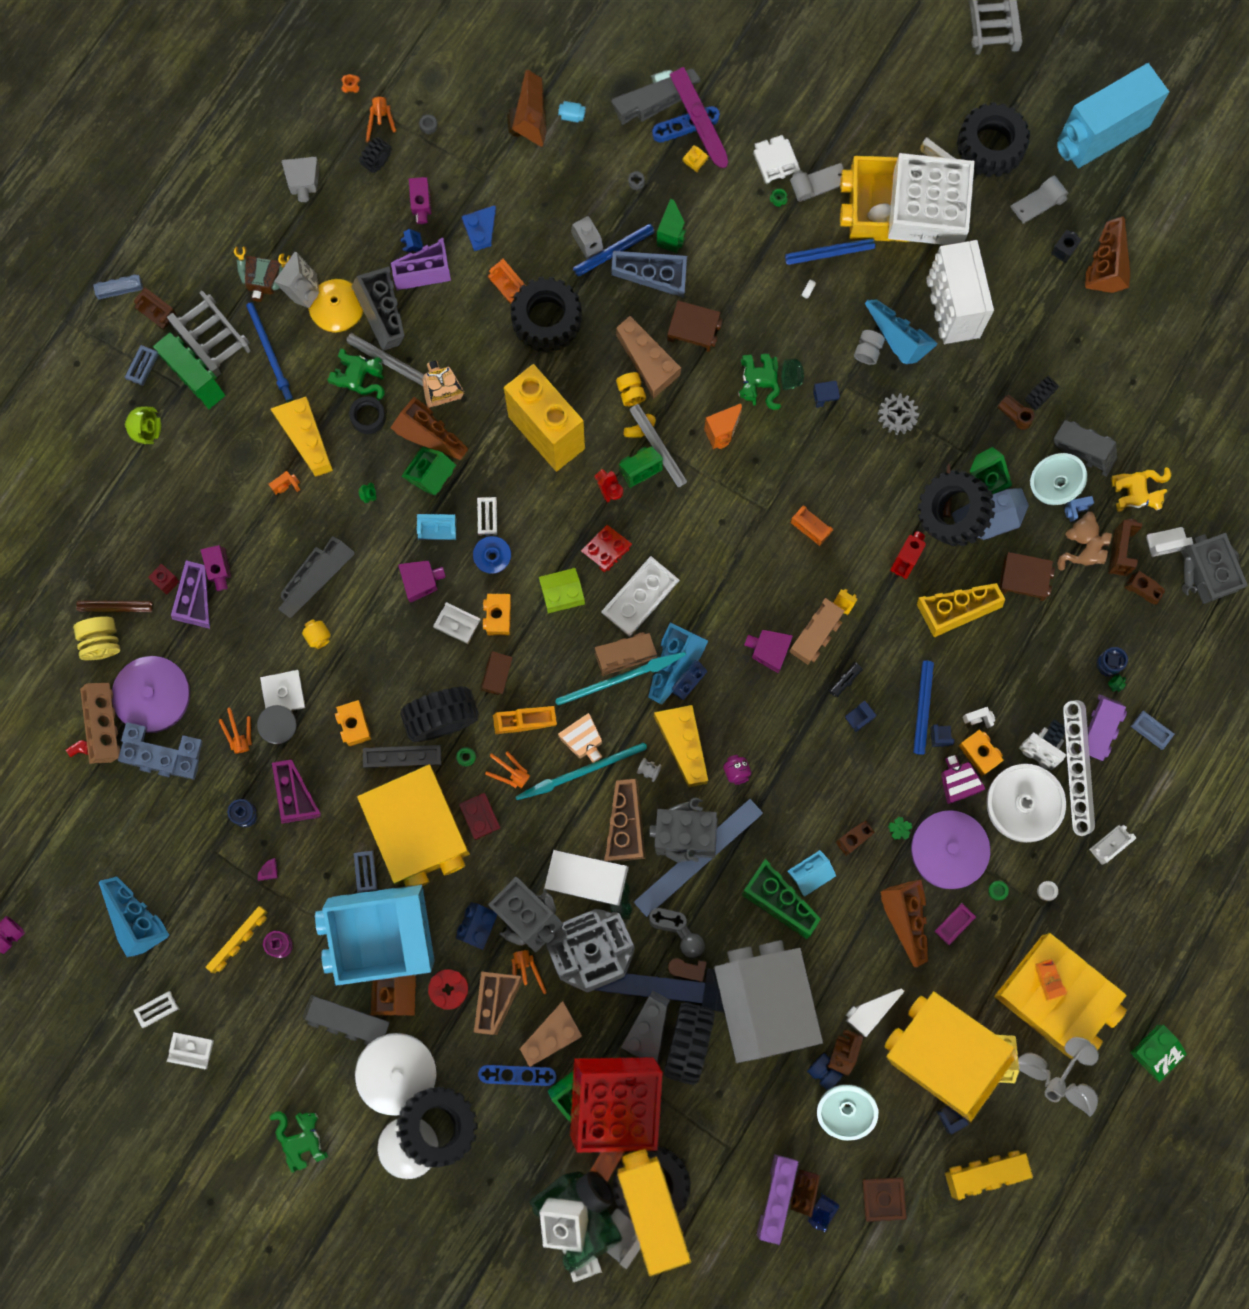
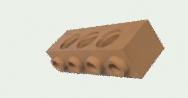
M86 683L80 688L89 764L110 763L118 759L120 754V747L116 741L118 730L114 725L115 709L112 707L111 701L113 691L110 689L109 683ZM96 701L101 703L102 708L96 705ZM98 719L103 721L104 727L98 723ZM103 738L107 745H103L100 739Z

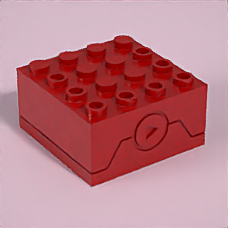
M654 1057L574 1059L570 1137L577 1153L639 1151L642 1149H646V1151L658 1150L663 1072Z

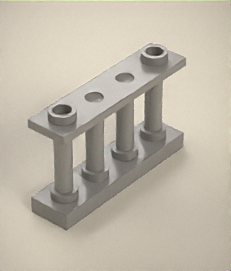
M969 0L974 34L972 46L975 47L976 54H980L983 45L1008 43L1011 45L1012 51H1019L1022 44L1017 0H1005L1003 3L981 5L977 4V0ZM1003 10L1007 15L1006 19L980 21L979 12ZM1006 27L1009 29V33L1006 36L982 37L981 28Z
M201 291L200 295L204 300L183 317L179 316L177 318L172 313L167 319L198 358L203 361L208 370H211L218 377L221 374L218 369L220 363L242 347L247 353L251 352L248 347L250 342L244 335L240 336L214 305L216 301L213 297ZM207 307H210L215 314L196 329L188 332L185 328L187 326L186 323ZM221 320L226 328L204 345H199L196 342L197 337ZM232 334L237 342L216 358L210 359L207 355L209 353L208 350Z

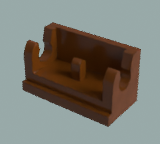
M145 287L134 300L136 304L135 309L163 330L170 324L167 317L172 313L177 316L171 306Z
M493 651L490 653L480 691L495 695L503 694L513 657Z
M844 1030L843 1034L850 1037V1039L838 1036L828 1067L849 1076L856 1064L864 1036Z

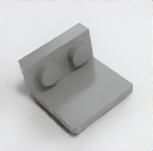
M619 1209L614 1211L594 1240L596 1245L619 1261L620 1265L627 1269L641 1249L633 1222Z

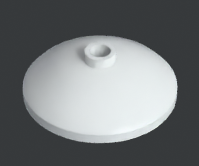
M396 1119L383 1130L379 1138L378 1155L380 1162L390 1174L398 1178L412 1179L419 1177L430 1168L414 1163V1159H409L405 1155L406 1152L399 1145L401 1143L400 1137L397 1138L396 1132L399 1131V1126H396ZM421 1120L420 1132L423 1139L430 1146L438 1147V1139L434 1130L428 1123Z

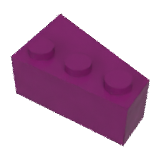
M286 760L272 763L281 824L320 817L321 813L303 783L293 761Z

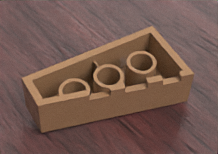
M636 779L616 781L604 861L611 863L646 859L638 781Z

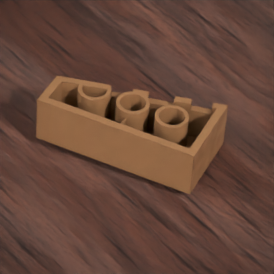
M631 316L616 328L617 338L654 399L680 376L681 367Z

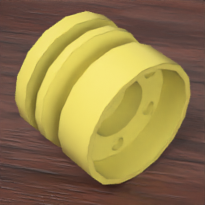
M95 617L74 624L75 639L82 641L77 645V649L80 650L79 658L81 660H100L120 652V646L117 644L119 640L117 637L112 636L117 631L112 617Z

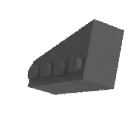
M390 267L356 276L352 284L354 293L383 351L399 346L404 338L402 322L397 309V299L393 291L394 285L390 277Z
M310 995L303 1014V1018L308 1021L307 1025L319 1028V1025L327 1027L326 1031L333 1034H338V1031L346 1033L345 1038L354 1041L360 1038L365 1040L364 1044L366 1045L384 1036L390 1023L334 1002L317 998L314 995Z

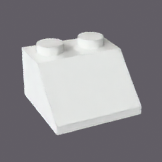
M548 1198L540 1210L543 1247L582 1252L588 1225L587 1207L583 1202Z

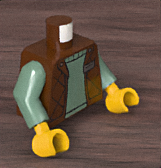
M243 246V254H240L238 247H235L234 254L238 257L237 268L240 279L247 289L253 292L251 299L256 302H262L264 294L273 295L275 290L280 288L274 281L287 264L283 259L284 253L279 255V261L252 256L244 258V255L247 253L246 247Z

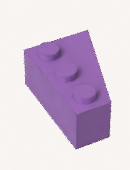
M443 238L429 247L428 245L422 247L423 250L415 254L410 253L391 262L396 290L451 281Z
M186 561L171 613L172 620L210 629L205 566Z
M1099 694L1097 700L1100 701L1096 711L1093 710L1091 716L1093 718L1087 730L1089 755L1103 761L1104 757H1108L1112 747L1110 743L1112 739L1115 740L1119 733L1117 727L1120 721H1124L1127 711H1125L1126 707L1122 703Z

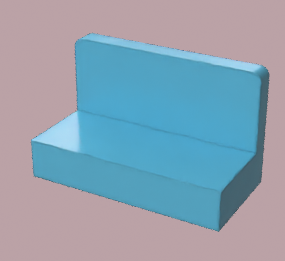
M821 850L788 870L790 877L798 885L803 896L808 895L836 876L830 861Z

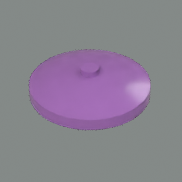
M157 656L142 657L127 664L117 675L112 688V704L117 716L125 724L128 722L147 727L146 733L161 732L175 725L185 714L190 701V686L184 672L170 660Z
M942 811L929 816L919 825L912 839L911 855L917 871L926 881L943 889H959L972 884L984 873L990 859V843L985 830L974 818L958 811Z

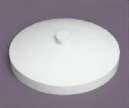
M1019 764L1007 768L993 780L987 793V811L993 825L1004 836L1018 842H1036L1050 836L1060 826L1066 811V797L1061 784L1049 771L1032 764Z
M401 1033L387 1034L372 1041L359 1056L355 1068L356 1086L364 1102L375 1111L387 1115H400L401 1108L405 1107L409 1098H412L421 1091L434 1088L436 1081L435 1062L429 1049L417 1038Z

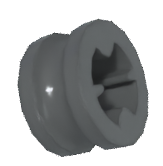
M632 172L628 177L629 186L634 190L642 189L645 185L644 175L640 172ZM637 177L638 180H641L639 184H635L634 178Z

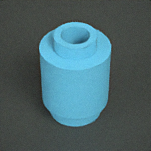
M564 101L559 106L558 115L561 116L562 120L583 121L586 107L578 103Z

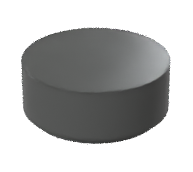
M425 115L419 121L420 129L423 133L433 134L436 132L438 123L434 116Z

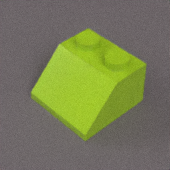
M576 568L539 577L548 613L585 604Z

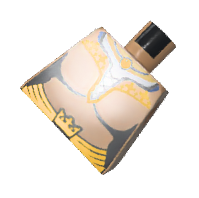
M436 360L427 363L429 372L422 379L427 407L431 408L461 399L464 391L451 368L440 369Z

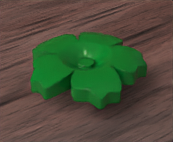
M897 817L894 823L891 822L888 826L889 831L893 832L891 837L894 840H900L901 837L906 840L910 834L907 830L912 828V824L908 821L904 822L903 817Z

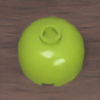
M137 407L129 413L125 421V428L129 437L137 443L153 444L155 443L153 442L154 439H158L160 435L161 420L157 418L156 413L158 411L154 407Z

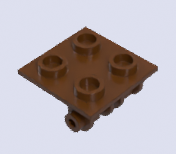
M799 1169L795 1179L796 1186L794 1195L791 1198L790 1210L809 1217L812 1216L820 1175Z

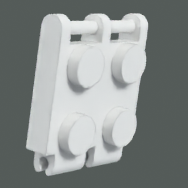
M783 135L770 139L771 145H769L767 140L755 144L754 156L766 184L770 183V180L782 179L786 175L800 171L789 140H784Z

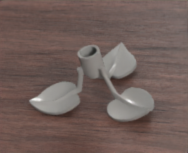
M1074 1037L1067 1041L1065 1051L1073 1056V1059L1061 1078L1056 1077L1051 1081L1050 1071L1046 1069L1048 1064L1042 1057L1034 1053H1025L1018 1058L1020 1071L1037 1080L1047 1079L1045 1083L1047 1087L1045 1096L1052 1102H1058L1065 1095L1073 1105L1082 1109L1089 1117L1093 1115L1098 1105L1096 1092L1086 1084H1079L1077 1086L1071 1084L1066 1088L1064 1081L1076 1060L1085 1065H1093L1099 1059V1053L1090 1041L1081 1037Z

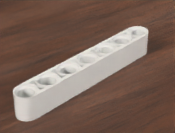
M1074 700L1067 702L1063 710L1072 825L1077 835L1085 836L1095 829L1087 717L1084 703ZM1073 704L1077 705L1079 709L1076 715L1071 712ZM1074 724L1080 727L1078 734L1073 732L1072 727ZM1076 743L1080 744L1082 748L1080 753L1074 750ZM1077 763L1083 766L1082 773L1077 772L1075 768ZM1079 782L1084 785V792H1080L1077 789ZM1080 802L1086 805L1085 812L1079 809ZM1081 821L1087 824V831L1081 829Z

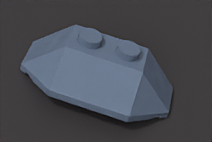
M1022 488L1007 489L993 494L991 500L995 501V508H992V511L995 512V515L989 521L992 524L990 528L986 527L984 530L985 534L982 537L978 536L977 538L986 540L1021 526L1029 506ZM970 503L952 513L955 524L967 515Z

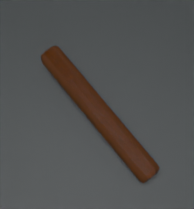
M77 601L76 609L79 612H152L153 603L151 601Z

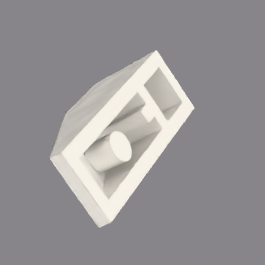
M902 988L859 1005L857 1008L853 1006L846 1014L848 1016L846 1022L858 1033L866 1037L903 994L904 990Z

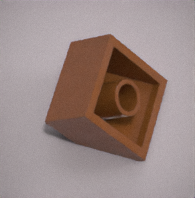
M416 975L372 980L371 1015L414 1016Z

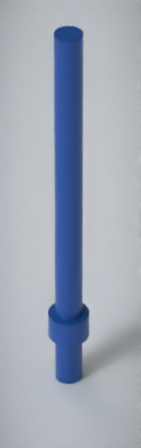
M253 302L246 305L277 378L278 388L282 390L286 402H291L293 397L289 390L288 380L283 376Z

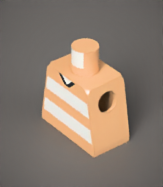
M589 713L558 733L561 741L579 759L588 755L592 763L602 758L597 749L602 744V740Z

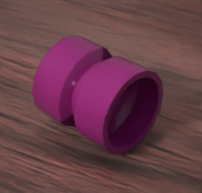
M5 916L0 921V952L3 954L13 946V941L17 942L25 934L24 930L8 916Z
M273 931L264 938L263 947L268 955L284 958L291 953L293 941L288 934L281 931Z

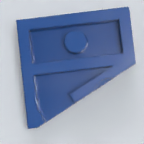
M495 205L462 216L474 251L489 247L492 244L496 214Z

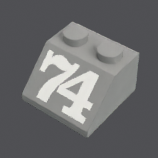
M294 252L274 282L294 303L310 308L319 294L317 273L297 252Z

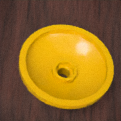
M331 279L318 285L319 294L309 308V313L315 324L329 332H343L354 327L361 319L364 311L354 293L352 283L342 279ZM333 299H338L335 303L331 302Z

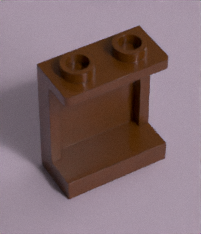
M677 301L667 334V341L673 343L675 339L706 347V351L710 352L711 346L715 347L718 336H715L716 329L720 330L723 319H720V312Z
M1126 519L1114 530L1108 573L1128 576L1137 568L1138 560L1126 557L1129 536L1133 537L1142 528V523H1138L1135 519Z
M1007 552L1004 556L999 584L1002 594L1013 592L1040 598L1039 601H1044L1051 594L1052 586L1049 585L1050 578H1053L1055 568L1052 567L1053 561Z

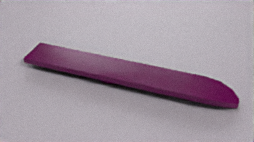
M682 67L670 73L669 76L710 158L718 167L726 168L728 158L725 149L685 68Z

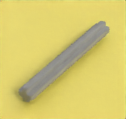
M350 334L347 337L346 341L351 346L374 359L376 357L381 358L383 364L423 386V373L354 334Z
M637 404L631 407V414L651 446L662 456L663 465L677 487L686 484L687 480L640 405Z

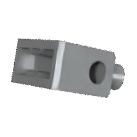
M317 157L282 160L291 194H298V201L300 202L309 201V193L316 192L318 186L319 163Z
M589 216L572 224L571 233L586 259L603 251L601 236Z

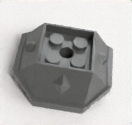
M598 909L563 922L564 925L554 934V938L549 943H546L560 980L587 993L625 977L635 950L620 913H610Z

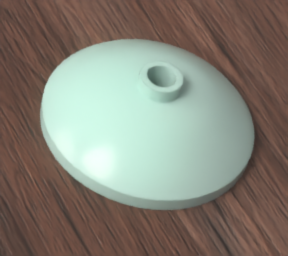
M1058 453L1048 456L1032 472L1030 480L1032 492L1038 500L1049 505L1068 503L1083 491L1087 482V470L1083 462L1072 454Z
M840 1085L828 1090L821 1097L818 1103L817 1116L821 1127L829 1135L841 1140H856L866 1136L873 1130L878 1120V1107L872 1095L866 1090L854 1085Z

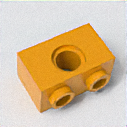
M487 594V599L483 601V611H487L486 618H483V630H486L487 635L510 636V594ZM500 611L502 615L496 619L492 617V613Z
M359 700L336 707L338 713H335L337 723L341 724L343 731L340 732L343 743L347 742L349 746L372 740ZM350 720H357V725L354 728H348L347 725Z
M979 729L958 746L978 773L983 776L1004 760L1001 758L1003 755L1000 750L991 745L989 736ZM982 747L986 750L987 754L985 757L979 755L978 748Z

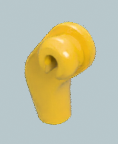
M645 414L652 426H654L656 423L655 417L651 414ZM639 425L624 428V437L641 438L645 436Z

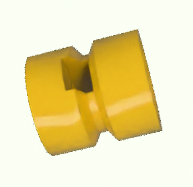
M627 373L616 379L618 389L622 392L621 399L624 406H634L646 400L644 388L640 387L642 382L639 373Z

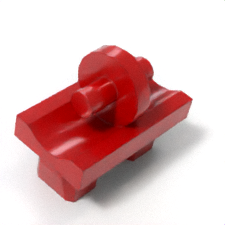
M601 469L594 477L598 481V486L604 499L609 502L611 499L617 500L621 498L624 491L622 486L619 485L615 473L612 471L607 473Z

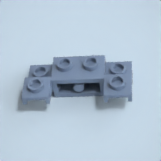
M126 722L121 739L123 744L118 758L119 762L138 766L140 771L151 773V770L159 771L158 775L170 777L171 774L195 780L202 740L182 736L179 750L144 742L147 727Z

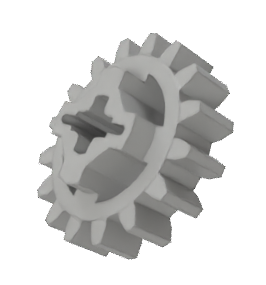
M899 393L898 398H896L892 394L890 399L886 397L884 403L880 404L879 408L881 410L878 411V415L881 417L878 421L884 422L882 428L888 427L889 433L895 430V435H898L899 431L905 434L906 428L911 431L912 425H916V419L919 417V413H916L918 406L913 407L915 401L909 402L908 395L902 398V394Z

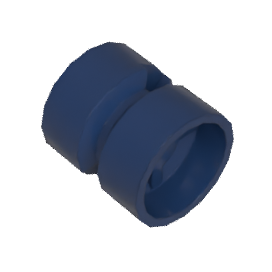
M1111 647L1098 657L1096 662L1097 668L1102 675L1114 676L1127 666L1128 656L1121 648Z
M244 799L235 800L228 807L229 819L240 827H250L257 820V809Z
M822 1053L808 1068L807 1072L814 1079L819 1078V1084L828 1091L844 1074L828 1067L831 1058Z

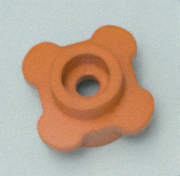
M354 75L343 76L342 91L344 93L348 91L357 93L359 91V77Z

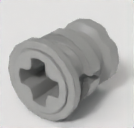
M644 758L637 773L644 774L645 778H652V782H654L659 775L662 765L656 766L654 762H648Z

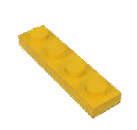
M259 906L209 962L206 968L211 973L222 971L227 965L225 961L230 956L233 957L240 950L239 945L252 937L254 934L252 931L257 925L261 926L265 922L268 912Z

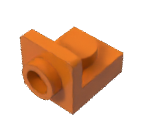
M287 471L269 483L275 495L285 492L290 484L297 492L300 491L298 486L300 484L299 480L294 474L290 476Z

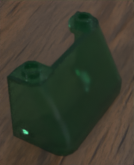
M581 1171L563 1174L529 1201L533 1213L540 1217V1210L548 1198L582 1202L576 1190V1183L585 1174ZM587 1208L588 1225L583 1251L566 1250L567 1253L563 1255V1265L570 1273L578 1271L622 1241L621 1233L607 1209L600 1213H595Z

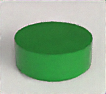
M995 881L989 885L988 894L993 900L1001 901L1008 896L1009 889L1006 883Z

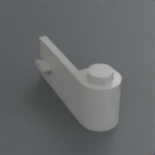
M842 163L809 175L803 173V171L794 173L790 181L797 200L803 201L839 188L841 175L839 174L844 170Z
M1052 176L1038 190L1012 204L1011 208L1024 224L1054 205L1063 204L1068 199L1067 195L1069 193L1057 177Z

